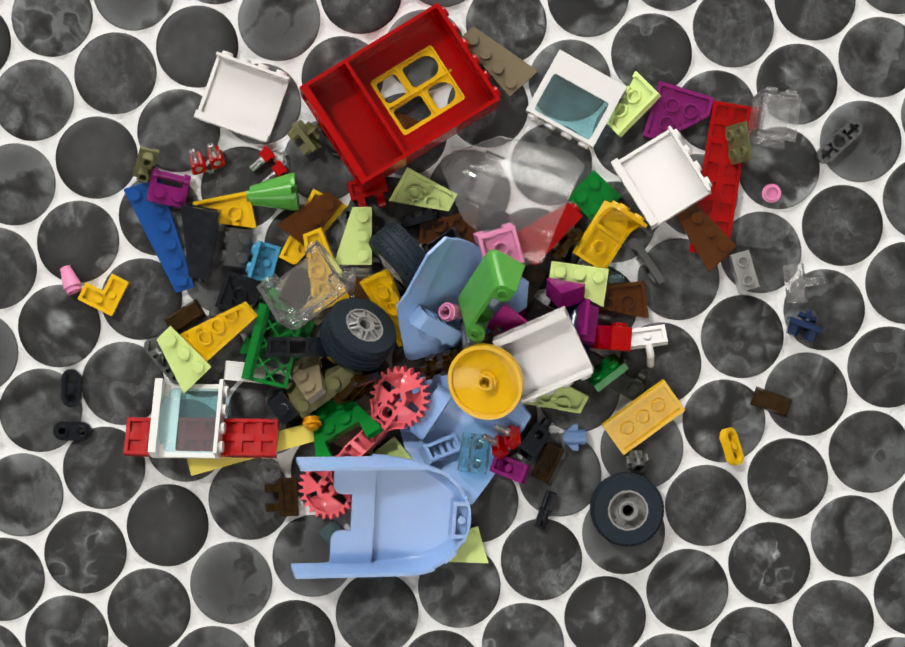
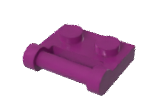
M153 167L146 201L181 209V205L186 203L191 176L160 171L159 168ZM157 178L182 183L181 188L156 183Z

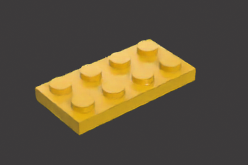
M662 379L601 425L620 452L625 455L683 413L685 409L666 381Z

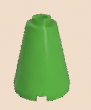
M288 173L250 186V190H246L247 202H251L253 206L292 211L299 210L296 173Z

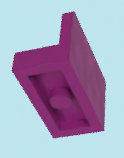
M586 298L578 305L576 331L582 343L593 345L596 338L599 307L591 306V299Z

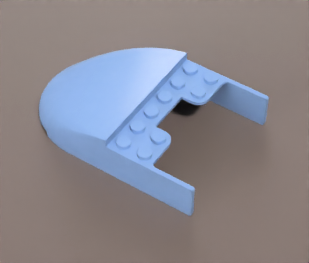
M372 454V456L296 457L300 471H334L333 485L335 491L339 494H352L350 530H337L331 535L329 561L326 563H292L291 569L295 579L423 575L435 571V568L452 560L457 555V551L462 543H465L471 525V508L465 491L451 475L434 466L407 458Z

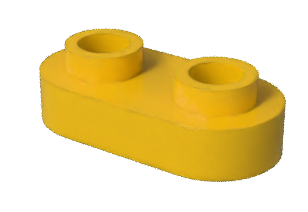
M732 427L722 429L719 439L726 461L731 466L742 464L744 454L737 432Z

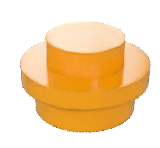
M307 416L304 418L302 425L308 431L318 430V427L322 426V421L319 420V416Z

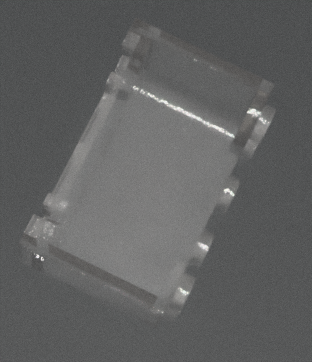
M770 86L756 94L752 101L748 127L750 144L784 149L785 141L794 143L802 95L797 94L795 90L787 89L785 92L778 91V88Z

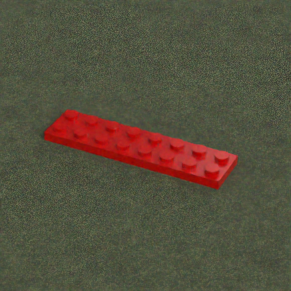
M713 101L701 171L704 178L707 176L712 184L711 194L696 204L730 238L742 163L731 165L728 157L729 148L725 137V127L747 121L749 126L752 107ZM690 242L688 252L697 253Z
M127 417L123 452L125 456L151 457L148 453L151 418ZM179 418L176 451L213 452L216 418ZM224 418L226 433L222 436L224 452L221 453V457L277 458L280 424L278 419Z

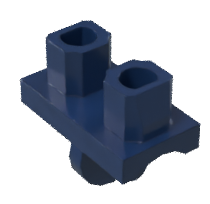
M807 309L806 313L798 312L797 317L803 318V321L791 316L787 317L786 320L788 323L787 334L797 336L801 327L806 329L803 339L814 343L818 334L822 333L823 328L808 323L809 321L814 323L817 321V317L811 316V309Z

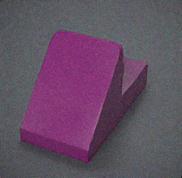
M494 456L489 471L525 484L531 466L507 456L500 460Z

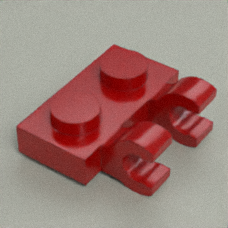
M385 178L363 192L355 180L347 182L351 201H358L359 207H367L365 198L376 196L380 209L387 207L383 193H387L389 190Z

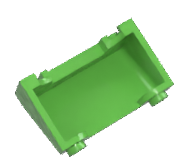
M492 249L486 253L458 297L466 334L478 344L484 339L487 325L494 312L491 309L489 310L488 304L492 298L501 302L509 301L516 293L525 268L524 264L499 250Z

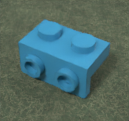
M259 240L257 244L254 243L251 249V254L253 255L252 262H248L245 273H248L247 277L271 284L282 247Z

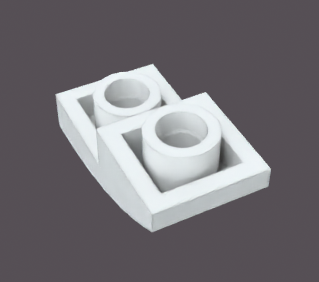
M225 362L224 380L259 383L241 378L245 362ZM263 365L255 369L253 377L262 379L266 376V370Z

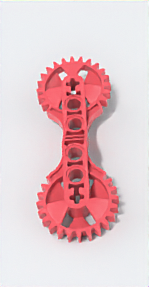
M398 365L394 366V369L392 367L387 368V372H380L381 379L373 386L375 390L370 391V394L375 395V397L369 399L371 418L380 423L384 431L368 439L362 429L344 446L338 455L333 457L348 455L367 456L385 439L391 430L405 429L408 426H414V422H421L420 417H426L423 411L430 409L426 404L432 402L430 399H427V396L432 393L426 392L430 385L423 384L426 378L420 379V372L413 374L414 368H409L407 371V366H402L400 369ZM384 381L390 383L395 389L389 392L383 386ZM419 387L420 391L413 394L411 390ZM411 402L419 408L417 413L408 408ZM388 407L392 410V416L387 412ZM305 471L306 474L300 475L304 481L298 482L299 485L303 486V489L298 490V492L304 493V496L300 499H306L307 502L304 504V507L310 505V513L316 511V517L322 514L323 519L329 516L331 520L335 517L343 516L342 513L347 514L349 512L352 494H342L347 500L345 504L333 497L339 494L335 491L334 485L331 484L334 481V471ZM313 472L322 477L318 483L311 477ZM317 491V495L310 496V493Z

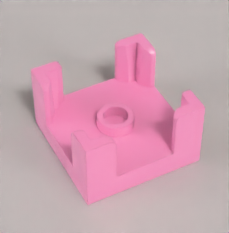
M512 223L502 224V228L486 233L483 231L473 233L475 243L479 245L482 259L489 250L494 249L503 252L520 263H524L515 225Z

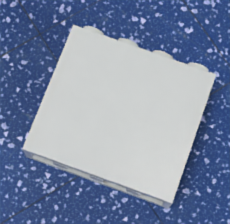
M224 50L222 53L216 52L217 58L199 108L195 111L194 118L268 144L291 80L287 76L288 73L281 70L271 71L269 66L261 63L256 66L251 64V60L240 57L239 60L233 57L234 54Z
M668 126L667 131L620 160L616 158L611 161L612 167L652 230L711 194L712 184L707 176L705 178L700 173L702 171L701 166L697 160L693 162L690 157L692 152L689 147L682 145L680 133L677 129L673 130L671 126Z
M565 306L496 335L493 338V344L510 353L522 370L524 376L522 404L525 402L532 403L544 394L546 396L551 395L562 386L563 388L570 387L574 384V381L579 379L581 381L586 380L594 373V367Z

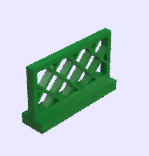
M259 303L258 317L255 319L241 378L286 389L294 357H290L289 362L281 366L276 356H272L263 362L259 352L267 346L264 332L270 328L273 329L277 337H283L289 332L293 337H299L304 314ZM269 311H277L282 319L272 324L268 318ZM291 315L300 317L298 325L292 329L285 320ZM268 321L270 326L265 329L266 323ZM284 321L289 331L279 336L273 326ZM263 340L265 342V345L261 347ZM274 358L280 368L269 373L265 363ZM259 359L261 363L256 366L257 360ZM263 365L268 375L262 379L253 377L255 369ZM282 370L285 375L284 384L276 383L271 375ZM270 377V379H271L272 381H268V380H264V379Z

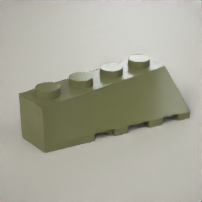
M340 365L322 370L326 393L313 404L306 400L295 382L287 384L286 392L290 402L303 419L332 399L338 392H341L351 382L350 379L355 374L361 376L367 372H355Z

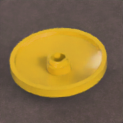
M480 343L465 348L454 358L448 371V387L456 404L467 414L483 420H494L508 415L519 404L524 392V376L518 362L510 353L496 345Z

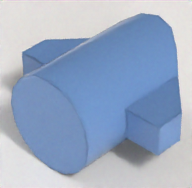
M573 423L563 432L564 443L573 451H579L578 445L586 444V429H578V423Z

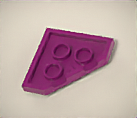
M659 81L656 91L661 97L651 106L642 136L654 139L667 131L668 126L680 132L707 118L710 114L714 97Z

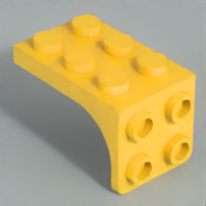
M614 200L612 203L604 201L572 253L593 267L607 269L628 235L636 228H647L648 225L643 222L645 218L637 213L630 212V208L626 205L619 204Z

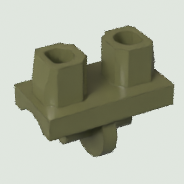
M299 120L291 125L292 128L287 135L293 141L301 137L304 143L299 147V150L303 155L317 151L322 147V144L317 140L321 137L317 131L320 128L319 124L313 126L309 121L304 124L302 120Z
M140 146L132 175L137 177L136 180L142 182L150 180L152 168L156 166L159 149H149L145 146Z

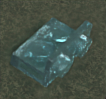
M462 433L458 470L487 474L491 444L481 439L482 434Z

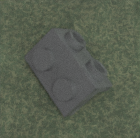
M224 227L221 233L222 246L218 254L219 265L239 268L247 267L252 230Z

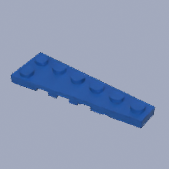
M157 178L156 183L162 184L161 178ZM149 181L125 188L124 192L175 292L178 293L194 288L193 279L188 275L187 260L170 207L146 201Z

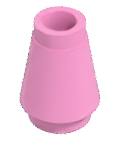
M67 265L60 268L63 289L67 292V295L80 292L82 290V283L71 266Z
M446 302L439 307V317L446 322L462 317L458 305Z

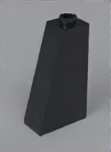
M183 203L181 205L188 275L193 277L194 281L204 282L211 275L222 210Z

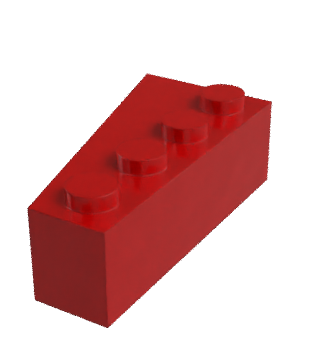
M620 322L612 323V326L597 325L595 343L590 345V348L630 351L632 328L628 327V323Z

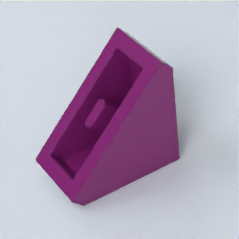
M547 278L546 296L559 308L563 306L569 307L584 301L585 284Z

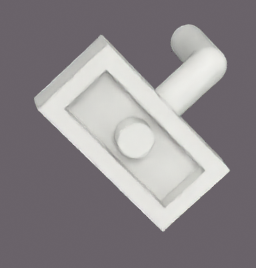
M665 324L632 329L630 350L645 348L647 367L652 368L655 359L653 347L668 345Z

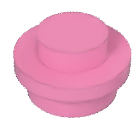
M768 184L762 190V197L768 203H775L781 197V190L775 184Z

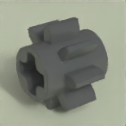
M633 450L625 457L627 470L632 469L633 473H643L646 467H649L647 453L643 454L642 450Z

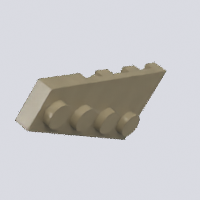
M474 26L461 37L467 40L471 54H475L478 57L482 67L509 97L538 73L532 66Z

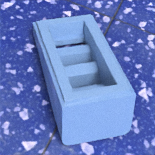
M456 433L423 445L419 452L424 463L432 465L464 449ZM449 440H451L455 449L452 450L448 442ZM442 443L444 444V446H445L447 452H445V450H444V448H443V446H442ZM435 446L437 447V449H438V451H439V453H440L439 456H438V454H437V452H436V450H435V448H434Z

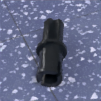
M546 491L541 506H538L539 511L533 523L534 526L545 529L548 517L553 512L551 509L557 496L555 492Z

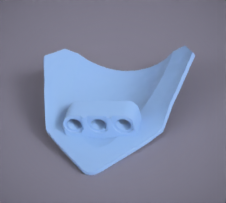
M445 236L426 253L406 292L396 305L403 350L408 360L424 358L430 354H438L448 349L452 350L474 342L466 334L462 317L446 322L439 317L438 310L446 302L459 306L458 297L460 292L482 261L479 246L464 239ZM521 276L516 293L507 302H501L492 298L488 304L489 310L494 311L492 317L504 304L517 313L527 307L529 281ZM486 328V334L492 332L490 329Z
M436 374L433 379L423 382L424 385H430L426 392L432 393L427 396V399L432 401L426 404L430 409L423 411L426 417H420L421 422H414V426L400 429L403 445L413 460L424 463L419 452L423 445L456 433L464 450L431 466L451 475L461 485L472 506L495 475L494 472L489 471L494 459L491 444L481 439L482 434L485 433L493 438L498 434L504 437L503 433L494 430L496 423L506 428L509 425L520 427L521 434L531 418V414L520 400L514 410L502 418L483 420L473 417L463 411L452 398L448 387V375L441 376ZM418 387L411 391L415 394L420 391V388ZM413 402L408 406L415 413L419 410ZM449 440L448 442L452 450L455 449L451 440ZM442 443V446H443L445 452H447V450H446L444 444ZM435 446L434 448H435V450H436V452H437V454H438V456H439L440 453H439L437 447Z

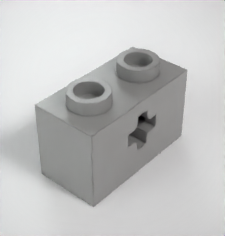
M749 250L727 256L738 293L760 287Z

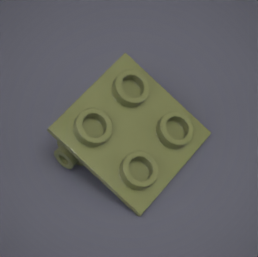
M747 121L725 127V137L729 148L728 157L731 165L747 163L749 160H752Z

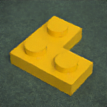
M111 274L104 290L86 282L78 300L113 317L130 282L114 274Z

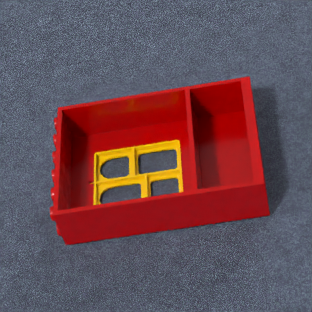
M439 3L434 4L300 86L302 99L362 192L499 108L501 100L499 89L496 86H492L489 74L486 70L482 71L479 66L480 61L475 54H471L467 40L460 37L458 34L460 32L455 22H450L448 11L444 6L441 7ZM429 56L433 58L438 64L437 74L418 87H413L403 73V68L421 57ZM391 75H395L406 90V94L392 103H387L379 92L377 84ZM445 82L454 88L455 98L450 104L439 109L428 94V89L438 83ZM420 96L431 111V115L405 130L394 115V110L413 98Z

